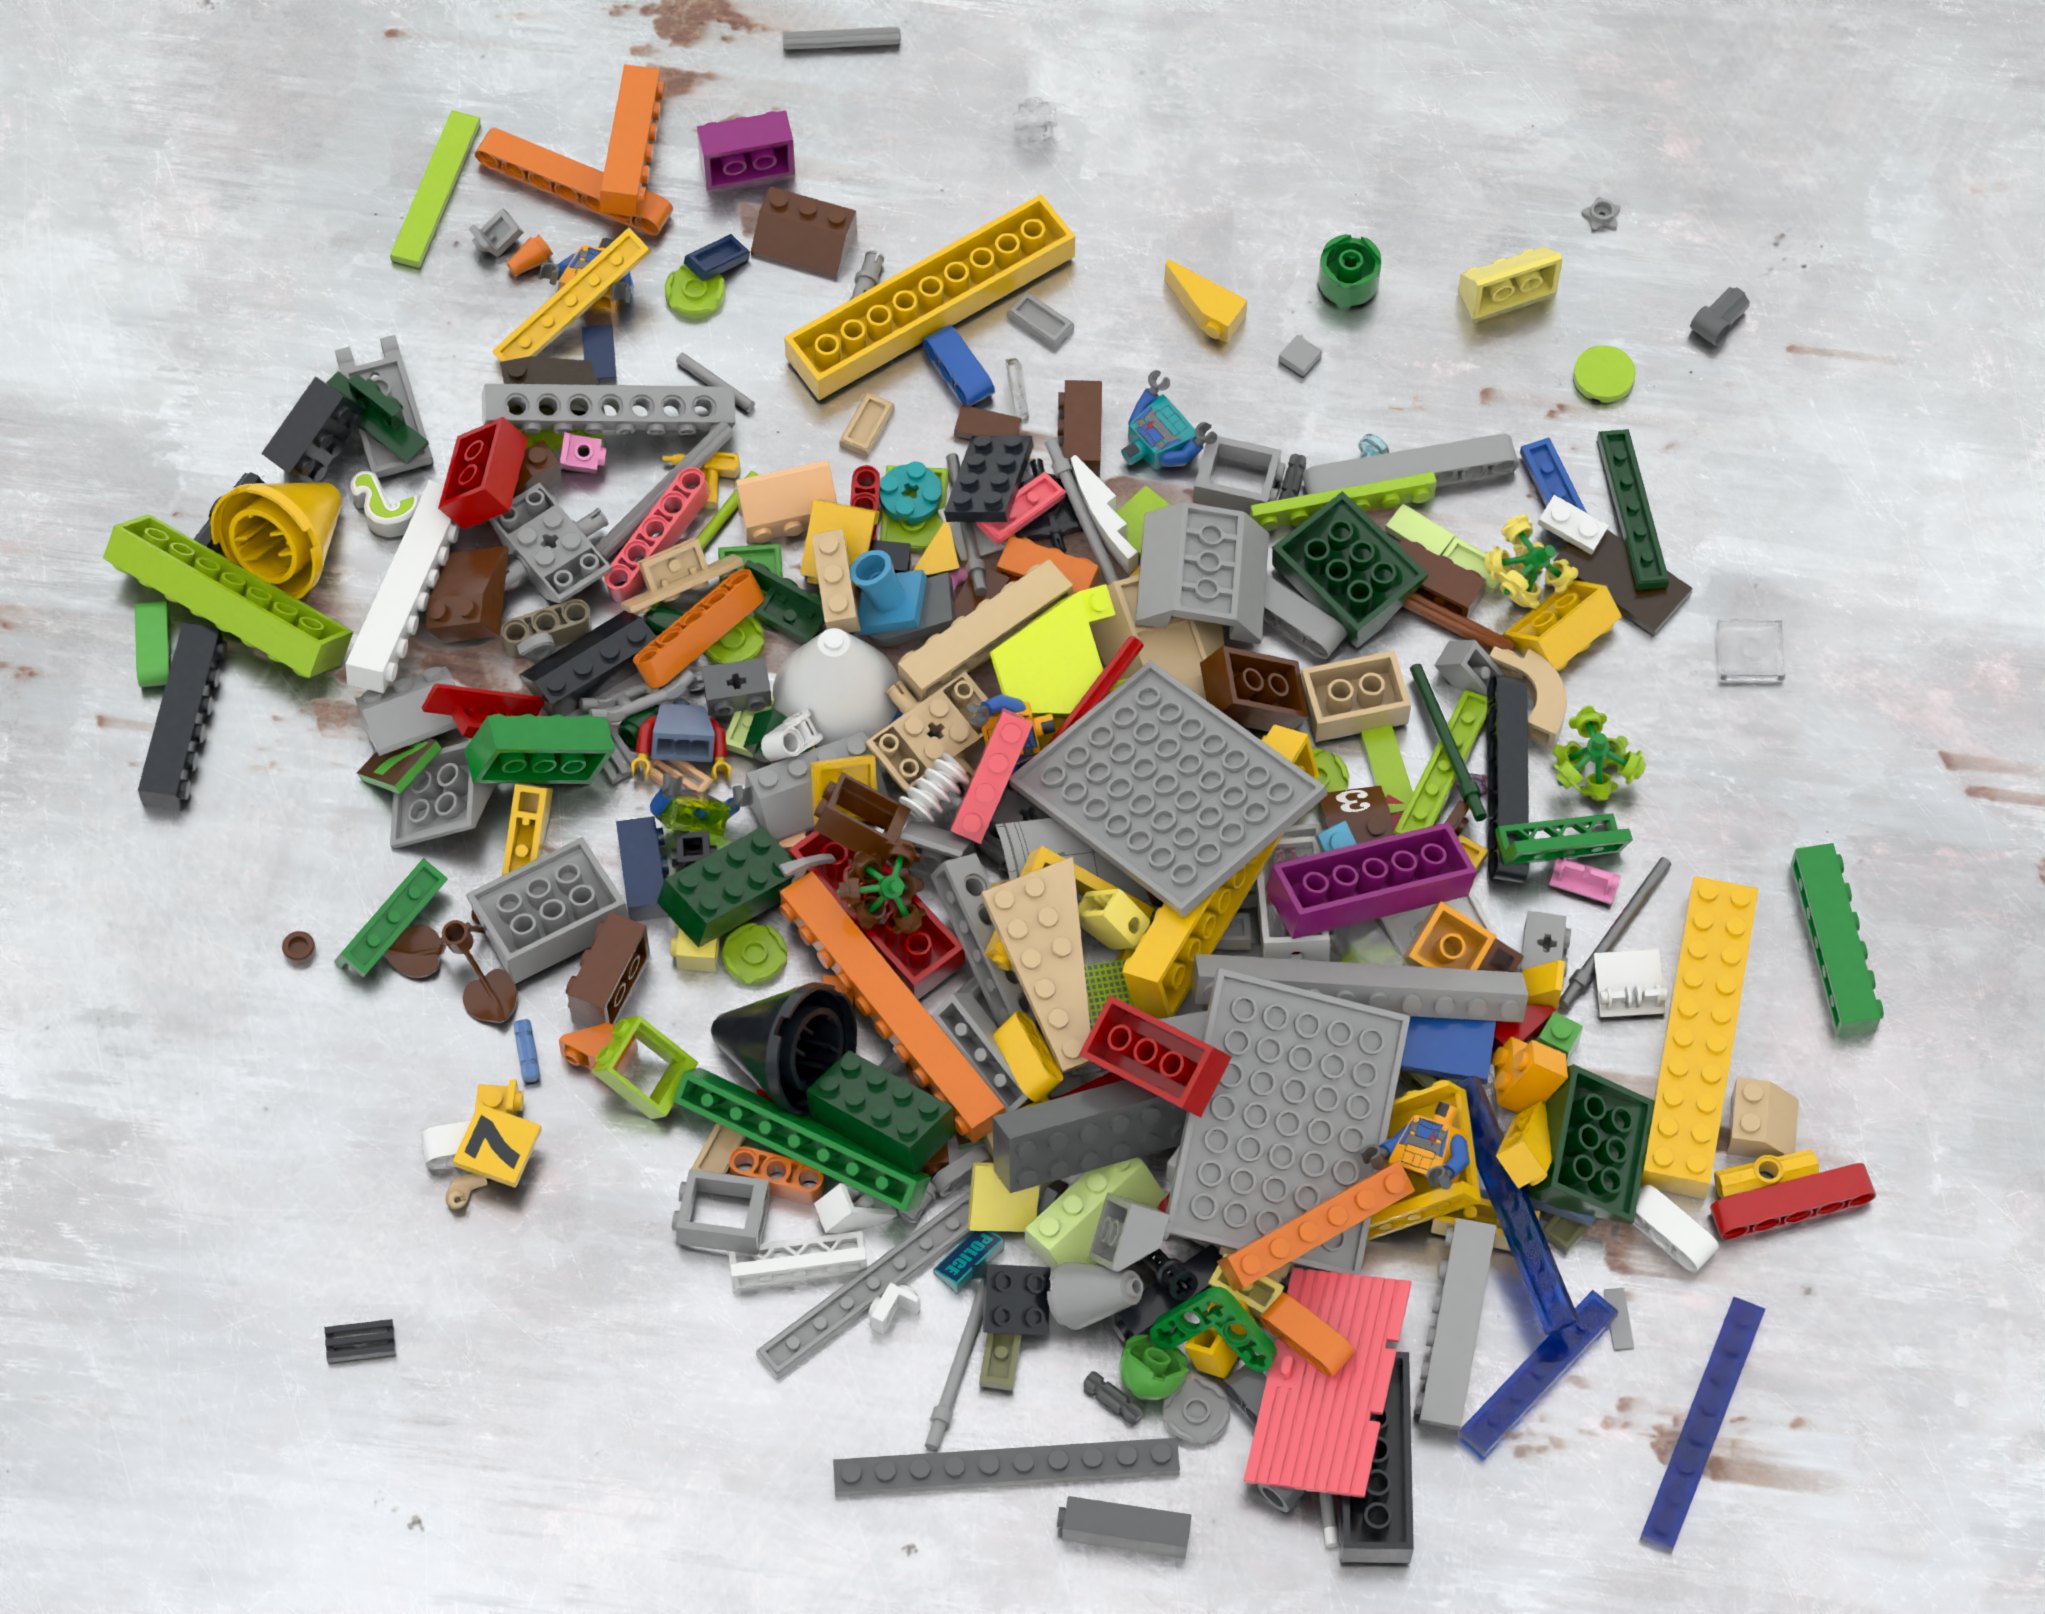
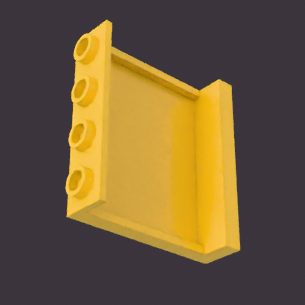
M1440 1080L1434 1082L1432 1087L1420 1091H1408L1403 1097L1394 1100L1386 1141L1406 1126L1414 1115L1432 1119L1438 1103L1443 1102L1458 1108L1451 1126L1467 1134L1470 1162L1460 1172L1458 1182L1453 1183L1451 1188L1447 1190L1442 1189L1440 1184L1436 1188H1431L1427 1178L1405 1171L1416 1191L1371 1216L1367 1241L1481 1203L1465 1089L1451 1081Z

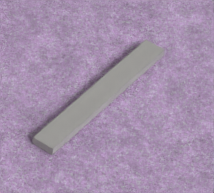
M970 1193L964 1194L756 1350V1355L777 1380L866 1314L877 1296L882 1298L890 1282L897 1286L906 1284L973 1232L967 1228Z

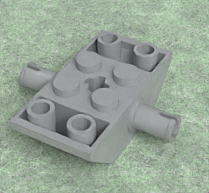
M540 482L512 499L510 511L489 519L503 546L509 548L508 554H512L516 560L507 566L505 590L524 577H527L545 599L561 604L612 571L610 564L587 539L593 533L609 525L604 513H601V510L596 508L579 521H572Z

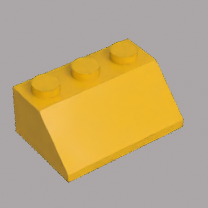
M1573 580L1564 593L1558 594L1553 592L1540 603L1538 608L1532 609L1506 630L1503 636L1516 643L1515 649L1524 657L1528 649H1531L1543 656L1556 671L1565 668L1568 661L1577 653L1587 650L1591 642L1599 635L1609 632L1613 628V624L1622 615L1607 586Z

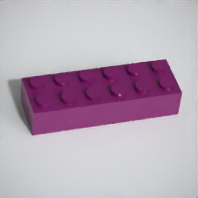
M1447 822L1272 864L1265 890L1291 938L1296 939L1434 905L1440 901L1446 902L1469 896L1477 871L1450 823Z

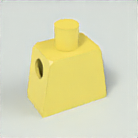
M1121 889L1086 892L1078 904L1080 927L1112 950L1131 948L1135 952L1141 935L1146 932L1150 925V919Z

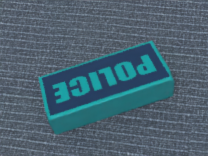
M973 1231L933 1269V1272L958 1293L972 1280V1265H982L991 1262L1004 1249V1239L992 1231Z

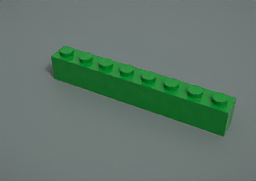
M701 1067L684 1071L673 1099L674 1103L904 1212L920 1207L931 1176L919 1170L912 1175L833 1130L804 1116L788 1113L775 1102Z

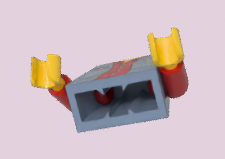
M683 699L676 700L673 704H662L659 707L658 714L652 715L639 728L635 751L638 754V758L633 760L631 764L633 779L635 777V770L638 768L646 769L645 780L649 779L651 775L650 763L647 758L651 756L653 760L712 762L715 759L710 778L714 780L715 784L717 771L725 774V782H728L732 769L724 759L728 757L725 730L713 718H709L705 707L690 705L688 701Z

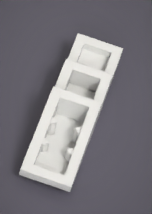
M1074 455L1071 457L1072 475L1101 541L1123 569L1130 574L1138 567V552L1127 541V523L1116 513V495Z

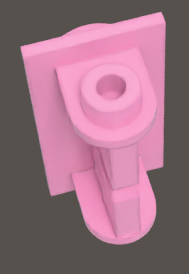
M1564 857V859L1557 858L1549 885L1612 905L1621 876L1614 874L1615 872L1610 873Z

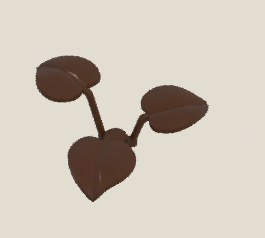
M472 909V920L475 924L481 926L474 910ZM452 920L443 927L442 937L440 938L438 933L429 926H412L404 930L383 954L390 965L400 973L412 978H424L436 972L439 967L438 955L443 954L448 946L453 953L465 955L479 980L470 982L463 993V1004L471 1016L482 1021L502 1023L509 1019L516 1007L517 987L510 975L502 969H493L484 976L469 951L474 942L470 932L486 934L483 927L471 926L468 922L463 923L459 920Z

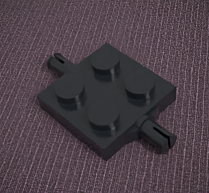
M1037 458V464L1035 459L1030 462L1034 477L1021 482L1019 489L1045 471L1042 459ZM1048 474L1064 489L1060 478H1056L1053 474ZM1067 493L1064 499L1021 529L1023 538L1030 539L1031 541L1050 539L1052 547L1060 548L1064 553H1066L1067 549L1063 537L1068 534L1084 532Z

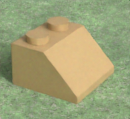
M1737 1077L1731 1098L1727 1154L1759 1158L1763 1155L1779 1157L1795 1153L1799 1099L1771 1081Z

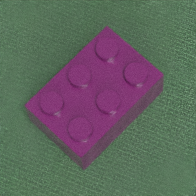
M786 110L779 112L770 111L762 115L738 117L734 120L718 123L710 122L705 125L696 126L699 161L706 191L795 175L794 142Z

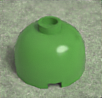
M1148 1335L1131 1337L1124 1346L1119 1363V1373L1122 1382L1138 1399H1167L1179 1390L1188 1374L1189 1368H1186L1188 1363L1187 1357L1177 1347L1172 1349L1158 1347L1153 1342L1148 1341L1150 1337Z

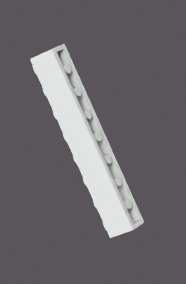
M429 480L347 659V685L384 693L389 681L394 682L396 678L399 658H404L407 653L408 638L410 634L415 635L417 631L420 611L425 612L428 606L429 591L431 588L434 589L439 579V569L441 565L445 566L449 558L450 544L456 543L460 527L438 509L444 488L443 483Z

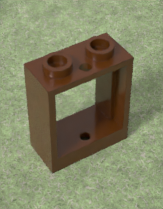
M842 772L837 782L835 783L830 780L823 792L822 799L814 812V816L818 817V820L813 830L855 853L861 850L870 855L878 853L881 856V865L883 867L889 852L884 847L885 842L888 840L895 842L899 839L911 809ZM835 804L878 826L884 832L881 833L834 808Z

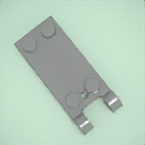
M395 335L380 338L385 359L367 364L355 365L350 346L335 350L340 372L350 379L357 373L366 380L367 378L371 379L373 375H378L379 377L371 380L379 386L385 396L388 398L393 396L402 404L405 423L427 440ZM358 427L370 471L376 473L377 478L434 463L429 445L409 464H405Z

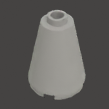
M1065 1262L1056 1266L1050 1274L1049 1280H1053L1052 1290L1047 1291V1300L1050 1312L1058 1324L1061 1326L1066 1325L1069 1327V1330H1079L1137 1304L1142 1297L1143 1283L1138 1274L1131 1270L1123 1269L1117 1272L1105 1266Z

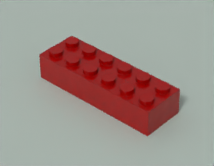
M815 830L789 849V855L794 860L817 854L833 855L836 860L834 863L812 866L806 870V874L811 871L814 872L917 1000L965 965V952L960 941L916 894L912 898V904H915L917 909L924 908L926 911L921 920L923 924L917 931L909 934L904 932L900 934L893 933L892 928L896 924L892 915L898 909L894 899H886L883 902L887 917L884 925L876 924L869 930L860 926L856 913L848 911L847 901L841 902L840 895L837 894L839 882L845 881V871L849 872L852 869L854 855L856 854L854 851ZM885 862L881 874L883 876H891L893 869ZM859 880L860 886L878 885L879 882L876 880L873 883L866 884ZM878 892L861 893V901L867 896L878 898L880 895Z

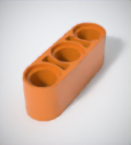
M744 1146L736 1148L729 1157L730 1175L769 1180L770 1194L773 1196L812 1205L824 1195L823 1173L792 1158ZM743 1163L752 1165V1168L746 1171L737 1169ZM773 1172H781L784 1174V1176L781 1179H772L769 1177V1175ZM808 1180L817 1183L812 1188L801 1186L804 1181Z
M1281 1293L1259 1317L1260 1322L1270 1333L1330 1378L1355 1354L1353 1346L1342 1335L1286 1293Z

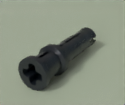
M1161 1249L1141 1259L1155 1272L1158 1283L1168 1288L1174 1298L1178 1300L1188 1299L1197 1290V1277L1192 1272L1185 1270L1181 1261L1176 1258H1169ZM1182 1281L1185 1285H1187V1288H1184L1180 1284V1282Z

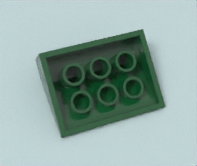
M1343 491L1272 547V565L1311 604L1341 623L1347 632L1346 638L1356 648L1360 647L1381 630L1428 578V573Z
M1575 1064L1567 1067V1080L1545 1103L1552 1152V1162L1547 1171L1548 1175L1540 1183L1534 1186L1530 1185L1528 1196L1558 1209L1632 1224L1635 1219L1655 1101Z

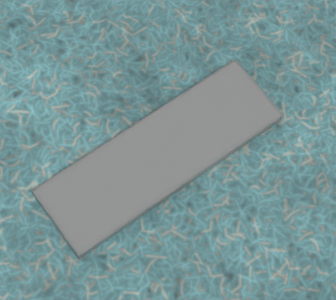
M1624 1288L1604 1289L1614 1351L1634 1349Z

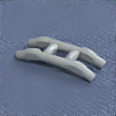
M686 667L668 683L659 688L651 689L644 681L612 695L580 698L579 708L581 711H589V715L593 717H607L608 723H617L650 707L679 698L697 678L688 669L676 680L687 669Z

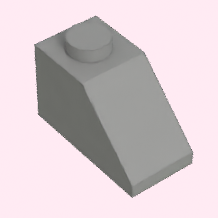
M1476 640L1449 641L1434 665L1453 687L1463 692L1466 689L1486 697L1491 676L1493 674L1506 676Z

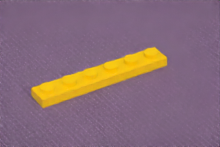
M629 227L495 347L492 352L501 362L528 356L536 357L612 288L613 283L619 282L651 253L650 249Z

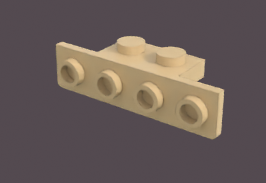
M695 537L638 561L648 591L620 602L621 608L635 615L645 613L652 609V604L659 601H673L680 597V592L689 588L691 590L701 589L709 584L708 580L717 576L719 578L730 576L737 571L736 568L744 565L743 559L732 554L707 565L699 540Z

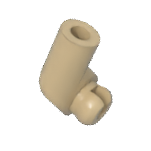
M471 1172L454 1178L446 1193L447 1205L452 1209L464 1207L473 1189L488 1185L486 1177Z

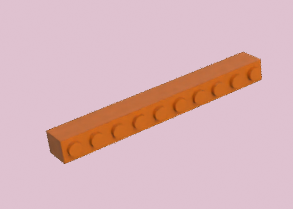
M809 872L781 890V905L779 909L783 917L789 923L793 921L799 928L798 933L807 946L811 944L818 951L817 957L826 969L831 967L837 975L836 980L842 990L846 993L851 991L856 998L855 1004L864 1016L870 1015L875 1022L874 1027L883 1040L888 1038L894 1045L893 1050L903 1064L908 1062L913 1069L912 1073L918 1084L922 1088L927 1086L933 1093L932 1096L953 1106L956 1131L961 1136L966 1134L972 1143L993 1131V1116L1005 1113V1106L814 872Z

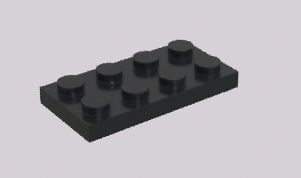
M972 436L944 511L946 522H1007L1034 447L1032 436Z

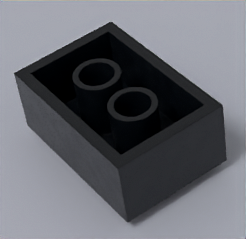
M315 376L261 454L289 475L305 483L319 482L325 476L327 466L332 459L338 456L344 449L345 441L351 432L361 425L363 415L367 410L340 390Z

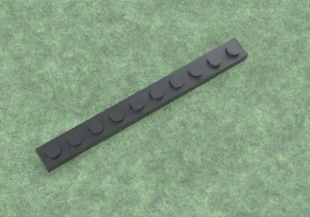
M1177 1438L833 1459L835 1497L1180 1475Z

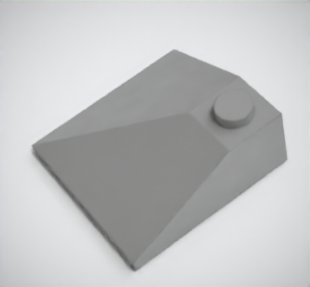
M470 741L442 748L402 793H393L390 847L395 849L476 827L496 783L472 782L465 754V748Z

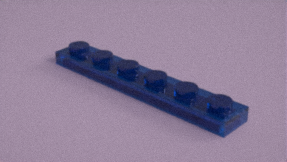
M1592 1290L1463 1425L1458 1435L1485 1457L1617 1317L1619 1311Z

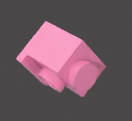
M564 432L560 468L597 474L598 466L605 465L607 448L601 447L602 439L571 435V433ZM582 447L588 448L590 453L586 457H581L578 454V450Z

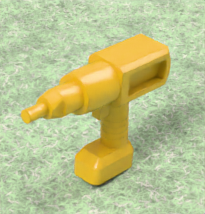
M716 452L700 468L710 491V496L702 508L717 509L719 501L718 479L719 477L737 478L741 469L738 454ZM686 454L663 456L662 461L672 462L673 465H677Z

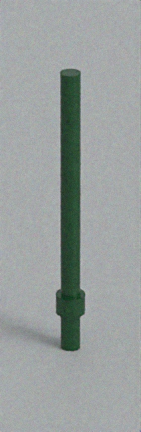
M1419 663L1414 664L1410 667V672L1460 784L1459 793L1463 802L1468 803L1475 821H1483L1487 818V814L1480 800L1481 792L1475 781H1472L1422 665Z

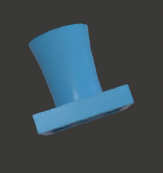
M871 550L860 555L850 568L851 580L862 590L858 610L861 631H858V633L866 635L919 628L927 576L924 571L916 570L895 573L890 556L882 550Z

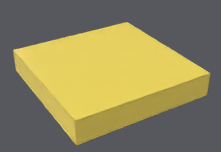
M973 1162L967 1228L970 1231L1025 1232V1228L1037 1218L1040 1185L1010 1193L994 1172V1163Z

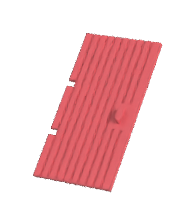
M1293 1267L1287 1294L1342 1335L1353 1346L1355 1354L1330 1378L1276 1338L1277 1355L1268 1372L1244 1475L1245 1483L1289 1489L1294 1488L1296 1490L1312 1492L1317 1491L1335 1495L1340 1494L1358 1498L1365 1497L1381 1425L1380 1422L1370 1421L1371 1413L1383 1415L1397 1352L1395 1349L1386 1348L1387 1341L1399 1342L1412 1284L1411 1281L1316 1271L1312 1269L1305 1270Z

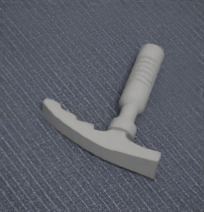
M817 854L780 864L779 869L785 878L792 874L795 876L792 878V884L805 876L808 868L820 864H831L836 860L832 854Z

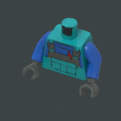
M1154 370L1149 374L1148 382L1151 387L1144 390L1134 407L1128 421V440L1130 444L1121 449V453L1125 461L1130 465L1144 458L1153 469H1159L1164 466H1185L1204 448V443H1215L1217 441V434L1211 431L1205 436L1212 425L1207 422H1201L1195 429L1164 394L1160 396L1157 394L1159 391H1164L1170 386V379L1168 377H1164L1161 384L1157 385L1156 380L1161 374L1158 370Z

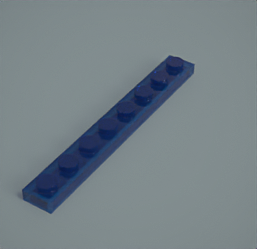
M1472 1075L1456 1085L1465 1089L1467 1094L1476 1167L1545 1335H1553L1580 1320L1525 1187L1517 1188L1496 1157L1504 1136L1480 1078Z
M1733 1297L1642 1531L1641 1540L1673 1552L1761 1323L1765 1308Z

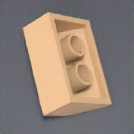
M828 460L736 480L739 515L747 544L755 542L765 543L773 538L786 535L796 536L804 531H808L814 500L820 499L837 503Z

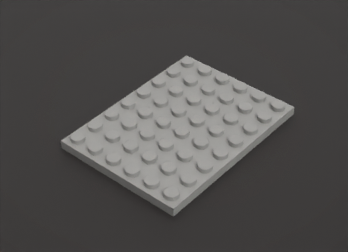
M1148 661L1009 778L1010 786L1183 918L1328 795L1323 784L1152 661Z
M1222 968L1216 969L1201 1041L1217 1048L1232 1058L1202 1117L1200 1118L1188 1111L1186 1113L1166 1211L1170 1215L1168 1221L1171 1222L1169 1235L1237 1250L1378 1171L1372 1168L1371 1162L1369 1164L1364 1163L1361 1151L1367 1145L1375 1144L1380 1146L1387 1139L1410 1016ZM1371 1216L1289 1263L1318 1271L1360 1275Z

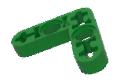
M1211 1287L1160 1315L1150 1331V1338L1154 1344L1163 1349H1172L1214 1327L1246 1366L1256 1372H1264L1270 1369L1277 1355V1348L1271 1339L1235 1297L1222 1287ZM1211 1302H1213L1214 1304H1217V1305L1211 1307L1210 1310H1209V1312H1208L1207 1309L1209 1308ZM1184 1313L1195 1314L1200 1319V1323L1196 1324L1187 1321ZM1176 1324L1177 1327L1175 1328L1173 1334L1170 1332H1166L1171 1330ZM1230 1325H1242L1247 1334L1239 1335L1235 1333Z

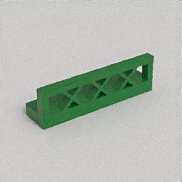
M1613 813L1498 826L1495 829L1505 866L1557 860V858L1564 859V857L1577 858L1620 853L1633 841L1630 828H1617ZM1597 824H1606L1607 831L1592 832V829ZM1572 827L1580 833L1566 836L1563 835L1565 829ZM1537 831H1544L1551 836L1548 838H1534ZM1515 834L1522 841H1514L1509 845L1507 835Z
M423 858L339 954L334 963L340 968L347 963L364 977L448 878Z

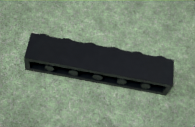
M182 623L138 787L139 797L144 806L180 811L183 799L187 800L189 797L191 784L188 779L190 771H195L197 767L198 753L196 749L198 743H202L204 740L205 715H210L213 699L210 695L212 688L218 686L220 678L219 661L220 659H225L227 652V641H223L221 630L217 627Z

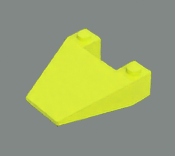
M1106 584L1079 591L1062 599L989 652L1002 694L1029 702L1032 716L1052 714L1053 718L1067 719L1103 671L1090 625L1116 615ZM1128 678L1117 681L1107 696Z

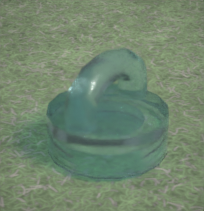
M1366 434L1358 443V448L1362 453L1361 458L1389 453L1386 443L1373 434Z

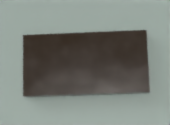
M1608 529L1592 555L1569 542L1554 559V561L1566 559L1570 567L1578 569V576L1574 580L1607 586L1620 613L1652 635H1655L1691 595L1693 589L1667 571L1670 581L1668 588L1637 590L1624 540Z

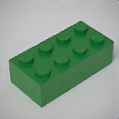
M494 714L487 716L465 748L473 783L591 784L615 751L607 717H593L592 715L564 717L560 714L552 716H534L532 714L504 716L503 714Z

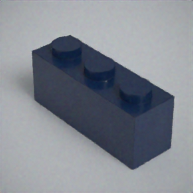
M655 816L616 821L629 918L633 921H643L668 917L665 911L657 904L664 882L663 876L669 875L667 856L660 857L659 847H665L663 827L656 828Z

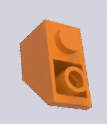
M606 1022L562 1035L559 1039L561 1055L573 1065L579 1066L582 1064L593 1070L597 1064L595 1061L596 1056L613 1038L612 1031L615 1026ZM632 1036L613 1067L622 1076L638 1051L636 1037Z

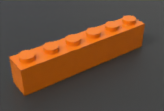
M624 64L600 190V213L636 217L638 205H644L646 187L641 186L642 183L648 184L650 166L645 164L646 162H652L653 144H649V142H655L657 123H653V120L659 121L661 102H657V99L663 100L665 82L659 81L660 69Z
M1400 1161L1394 1162L1221 1258L1217 1263L1233 1291L1245 1288L1416 1190Z

